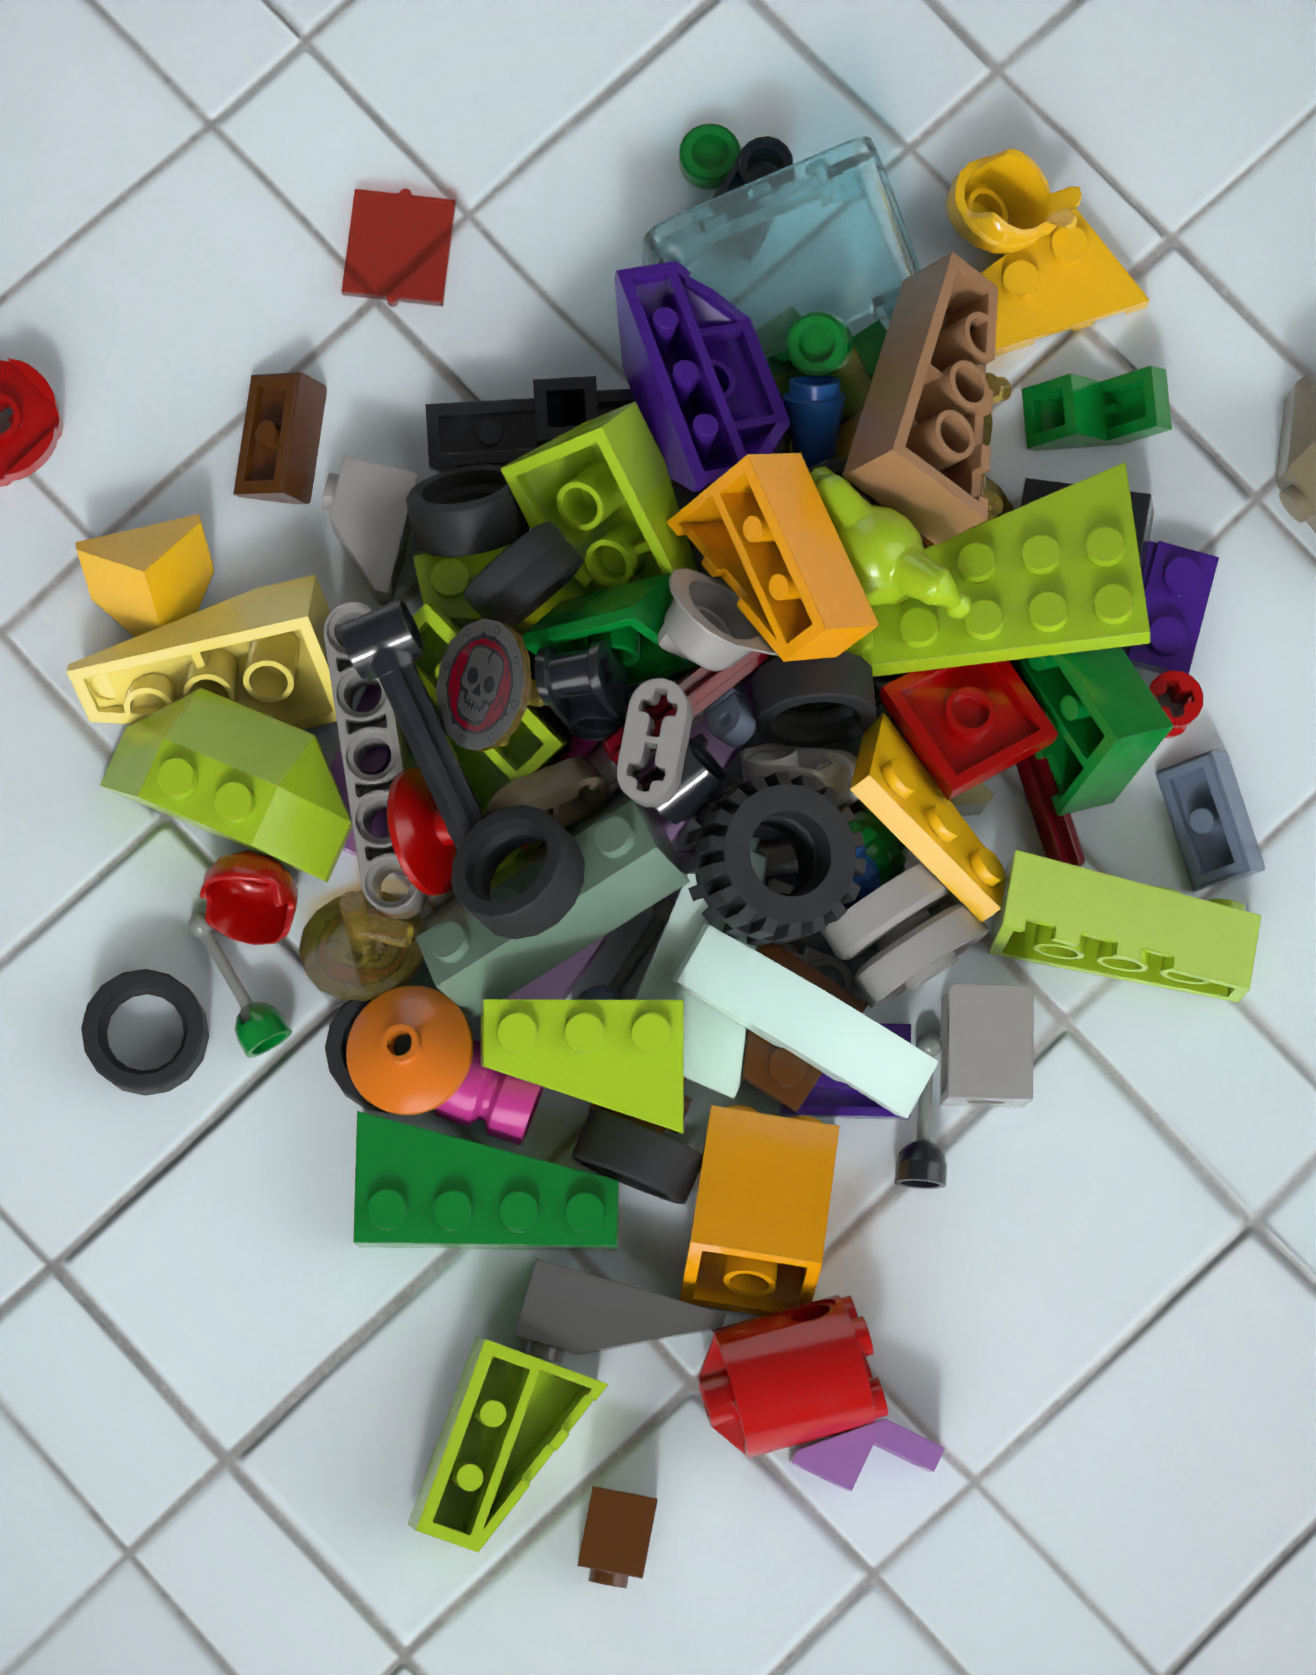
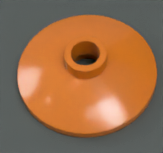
M403 986L391 989L373 999L356 1018L347 1041L346 1059L348 1071L357 1090L374 1106L397 1115L422 1114L444 1104L462 1086L472 1064L474 1052L473 1035L463 1011L443 993L423 986ZM402 1035H410L412 1039L410 1050L402 1056H396L393 1051L395 1041Z

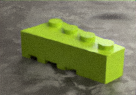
M1015 850L1005 871L1006 881L1002 907L994 916L988 954L1237 1003L1250 990L1261 915L1245 911V905L1242 903L1221 898L1203 900L1184 895L1171 888L1150 886Z

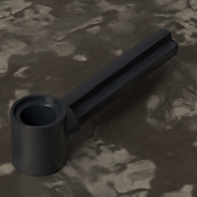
M399 598L340 625L339 632L347 655L362 679H368V681L379 678L448 832L458 850L462 839L479 820L484 818V815L414 661L423 657L422 654L425 652V647L410 610L405 602Z

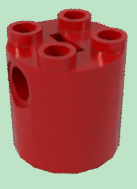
M834 1295L712 1330V1339L700 1372L697 1375L703 1405L710 1426L745 1454L747 1459L872 1424L875 1422V1419L888 1415L887 1402L878 1377L873 1378L866 1358L867 1356L874 1355L870 1333L864 1317H858L852 1297L849 1295L841 1298L839 1295Z

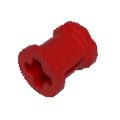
M1171 670L1158 675L1150 683L1149 689L1158 702L1165 693H1168L1172 703H1182L1183 708L1175 717H1172L1169 707L1162 706V709L1174 725L1165 738L1171 739L1181 735L1187 725L1198 717L1203 707L1204 694L1200 684L1193 676L1183 671Z

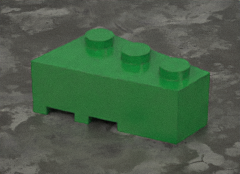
M1121 647L1009 660L1059 733L1053 744L1035 753L1037 760L1047 758L1059 790V794L1051 797L1057 816L1114 803L1174 727Z

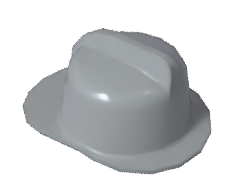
M686 568L675 570L669 578V586L674 599L665 614L664 624L657 638L663 650L716 672L731 668L753 651L778 655L736 606L740 598L725 580L712 578Z

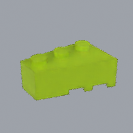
M483 999L481 1000V1066L683 1133L684 1000Z

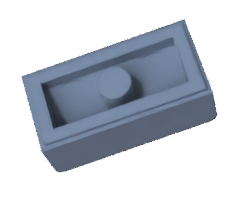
M1211 750L1155 771L1194 891L1203 890L1265 870V864L1230 758L1225 751Z

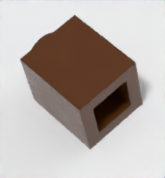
M598 1486L592 1487L577 1564L580 1567L590 1568L588 1581L627 1588L629 1576L643 1579L657 1498Z

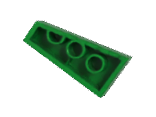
M357 1111L353 1243L358 1247L617 1251L618 1180Z

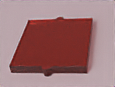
M407 188L402 189L399 193L355 189L341 290L342 295L386 300L390 307L397 306L399 302L443 307L456 200L412 195L411 191Z

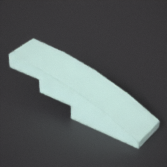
M704 924L672 979L679 986L772 1045L785 1048L827 1076L848 1084L897 1116L909 1117L939 1063L930 1055L828 992L708 924Z

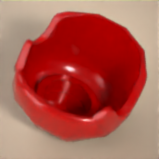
M248 850L220 856L204 874L203 884L199 893L200 898L205 899L206 897L207 901L206 923L232 940L251 945L276 944L285 938L292 926L298 903V890L289 871L285 870L282 864L273 858Z

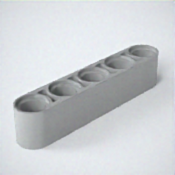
M346 602L338 605L329 613L324 623V640L361 885L366 899L382 914L393 919H407L415 916L424 908L428 895L419 891L411 883L408 894L403 899L396 902H386L383 900L381 885L384 879L391 873L403 870L397 860L391 838L373 837L371 832V824L374 817L380 811L387 809L388 794L392 781L398 773L411 768L407 741L379 678L368 681V679H362L347 655L340 636V625L373 610L360 602ZM366 685L381 687V700L373 710L368 712L353 710V697L361 687ZM375 747L389 748L391 750V762L388 768L377 775L364 774L362 771V760L365 754Z

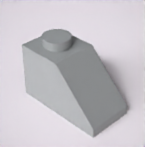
M344 456L340 473H329L322 497V510L330 511L329 519L334 534L377 603L384 606L393 602L411 531L406 497L411 488L420 483L417 472Z

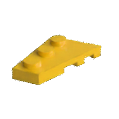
M1076 208L1071 210L1077 218L1076 227L1068 229L1056 226L1049 235L1041 236L1033 244L1022 250L1004 255L980 273L998 287L995 356L1032 345L1035 340L1069 329L1073 332L1092 326L1097 320L1125 312L1126 315L1147 308L1150 301L1149 298Z
M882 713L876 718L869 729L863 732L850 790L982 923L1002 907L1006 881L1004 868L997 856L982 844L951 801L946 799L927 769L888 717Z

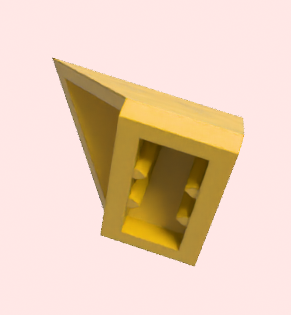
M200 514L75 542L91 600L133 637L198 612L214 574V565Z

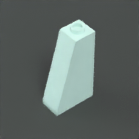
M753 835L750 843L751 864L757 877L765 885L769 854L756 849L760 838ZM688 874L690 882L684 885L680 891L635 1000H684V1077L735 1098L743 1080L742 1073L748 1029L672 981L703 925L708 924L721 932L725 926V922L722 920L710 924L701 914L708 908V905L703 898L696 901L692 900L688 888L697 885L695 874ZM747 936L735 939L758 952V946L747 944Z

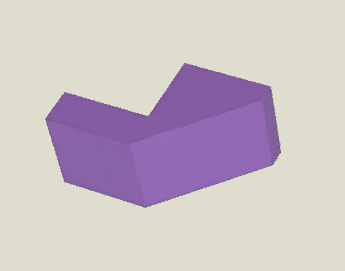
M880 1419L872 1424L861 1426L793 1451L789 1463L840 1488L852 1491L873 1445L928 1472L935 1471L945 1447L887 1419Z

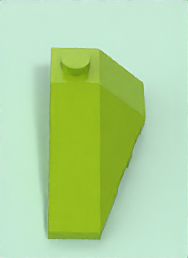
M636 402L587 421L501 468L530 528L532 529L545 521H551L564 534L566 540L581 554L584 562L574 576L584 587L591 583L597 591L668 572L672 575L678 569L686 568L698 572L687 535L677 536L666 523L679 512V507L664 458Z

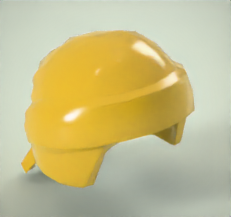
M1011 148L995 155L985 156L969 162L953 179L947 196L946 210L955 231L972 246L993 254H1011L1033 244L1041 236L1049 235L1056 226L1068 229L1076 227L1077 218L1071 210L1080 205L1082 193L1080 187L1070 186L1051 193L1048 181L1039 166L1023 152Z

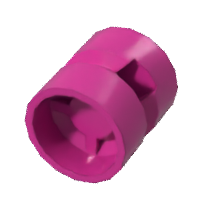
M473 1040V1059L465 1081L448 1101L436 1108L435 1115L466 1126H470L477 1119L483 1120L487 1135L521 1147L533 1120L544 1087L481 1066V1042Z

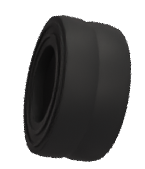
M545 521L526 532L495 557L470 582L463 595L469 605L481 615L482 619L501 622L510 630L555 595L577 573L584 560L578 550L566 540L560 529L551 521Z

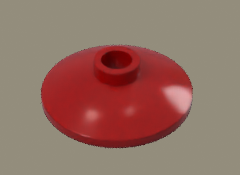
M415 767L403 770L392 781L387 800L388 828L394 852L405 875L419 891L429 896L446 894L453 889L451 884L452 862L457 849L420 768Z

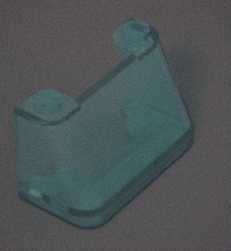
M867 136L843 142L678 213L651 228L643 238L642 266L670 261L679 262L691 272V278L714 289L750 317L766 359L787 350L786 342L790 328L796 320L808 313H830L841 318L846 324L872 313L875 320L889 319L890 322L902 281L922 270L882 160L871 137Z

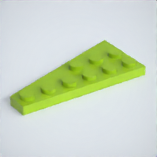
M1126 462L966 530L938 545L934 544L925 548V554L948 568L958 590L965 592L972 601L970 613L962 619L951 618L943 606L928 605L913 597L898 604L870 605L879 625L845 651L861 656L872 667L873 677L1150 644V627ZM772 655V656L769 657L766 661H764L761 665L767 663L768 661L774 659L775 657H778V655Z

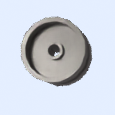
M922 862L896 876L847 909V912L838 921L828 924L826 929L821 932L838 960H854L877 947L881 950L857 970L853 980L870 1008H875L891 1000L907 989L912 991L955 963L959 959L957 956L969 949L989 932L984 922L981 923L963 903L953 905L933 917L930 915L931 911L947 900L953 893Z

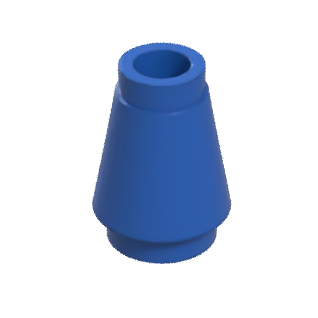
M804 375L791 378L789 380V392L783 395V400L791 422L789 430L794 453H801L807 468H810L827 459H834L846 394L840 392V380L833 376Z

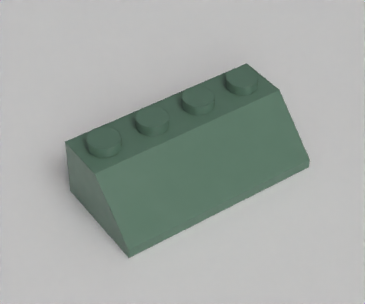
M622 792L601 805L592 815L565 828L577 841L584 857V884L575 905L561 921L537 936L515 940L495 935L464 908L457 898L427 916L416 936V940L436 987L469 1016L475 1018L481 1014V1000L505 999L689 883L690 880L687 874H684L682 863L654 807H644L636 804ZM543 842L495 873L490 883L489 899L494 903L512 900L527 891L539 878L546 863L547 845Z

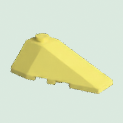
M316 574L255 588L70 663L67 668L68 676L89 722L134 724L200 688L301 730L337 722L324 640V623L331 611Z

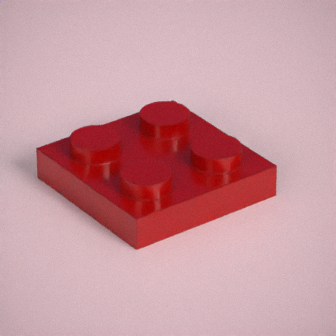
M1009 661L909 672L883 686L878 696L948 801L1050 746L1059 734Z

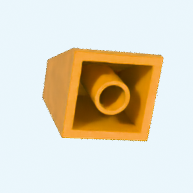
M711 1105L680 1291V1301L698 1306L760 1316L813 1301L823 1262L840 1126L825 1124L814 1117L805 1115L789 1118L759 1113L757 1110L744 1105L728 1107Z

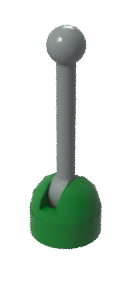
M205 913L193 915L188 923L190 933L194 937L202 939L242 1009L236 1017L234 1031L245 1055L248 1058H253L277 1047L292 1033L285 1018L272 1005L265 1002H252L212 933L213 928L206 923Z

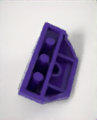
M677 261L616 270L614 282L622 367L634 400L664 458L669 477L693 492L701 491L708 488L747 454H772L788 431L791 422L750 317L714 289L691 278V272Z

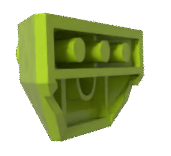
M203 688L126 727L100 783V786L251 851L267 855L284 865L328 883L353 828L351 816L344 805L333 773L315 735Z

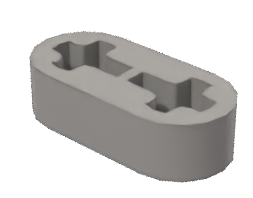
M664 678L646 681L633 692L628 706L617 764V780L622 791L636 804L644 807L661 806L669 802L677 793L681 783L693 719V707L688 696L675 682ZM661 695H667L669 703L677 709V713L675 716H665L662 720L659 737H653L655 722L649 714L645 713L647 705H658ZM657 749L655 765L661 772L665 773L663 781H652L649 791H643L642 784L633 777L635 769H646L650 750Z

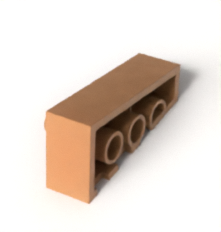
M954 252L947 254L902 281L842 475L882 506L890 507L907 517L916 530L935 545L988 520V499L980 496L981 475L990 471L991 447L983 444L984 416L993 411L994 390L989 389L986 380V364L995 360L998 287Z

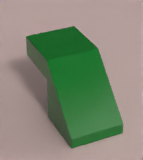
M1150 365L1103 381L1070 373L1021 389L1027 449L1030 450L1123 445L1172 430L1166 369Z

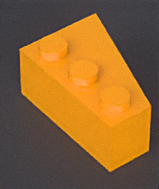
M801 453L747 454L666 522L677 536L687 535L703 554L704 559L701 564L712 577H722L740 598L736 606L783 662L837 657L879 625Z

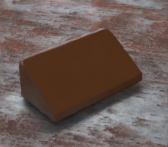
M302 372L251 375L233 495L242 498L289 504L310 503L327 388L324 384Z

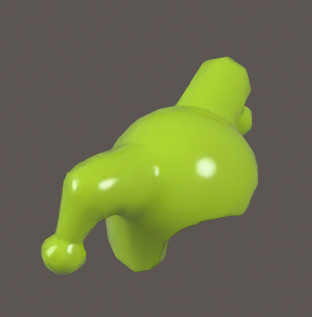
M826 466L815 468L812 471L811 477L870 605L898 604L913 597L928 605L943 606L951 618L962 619L970 613L971 599L965 592L958 590L948 568L925 554L921 535L907 517L890 507L869 504L846 479L834 474Z

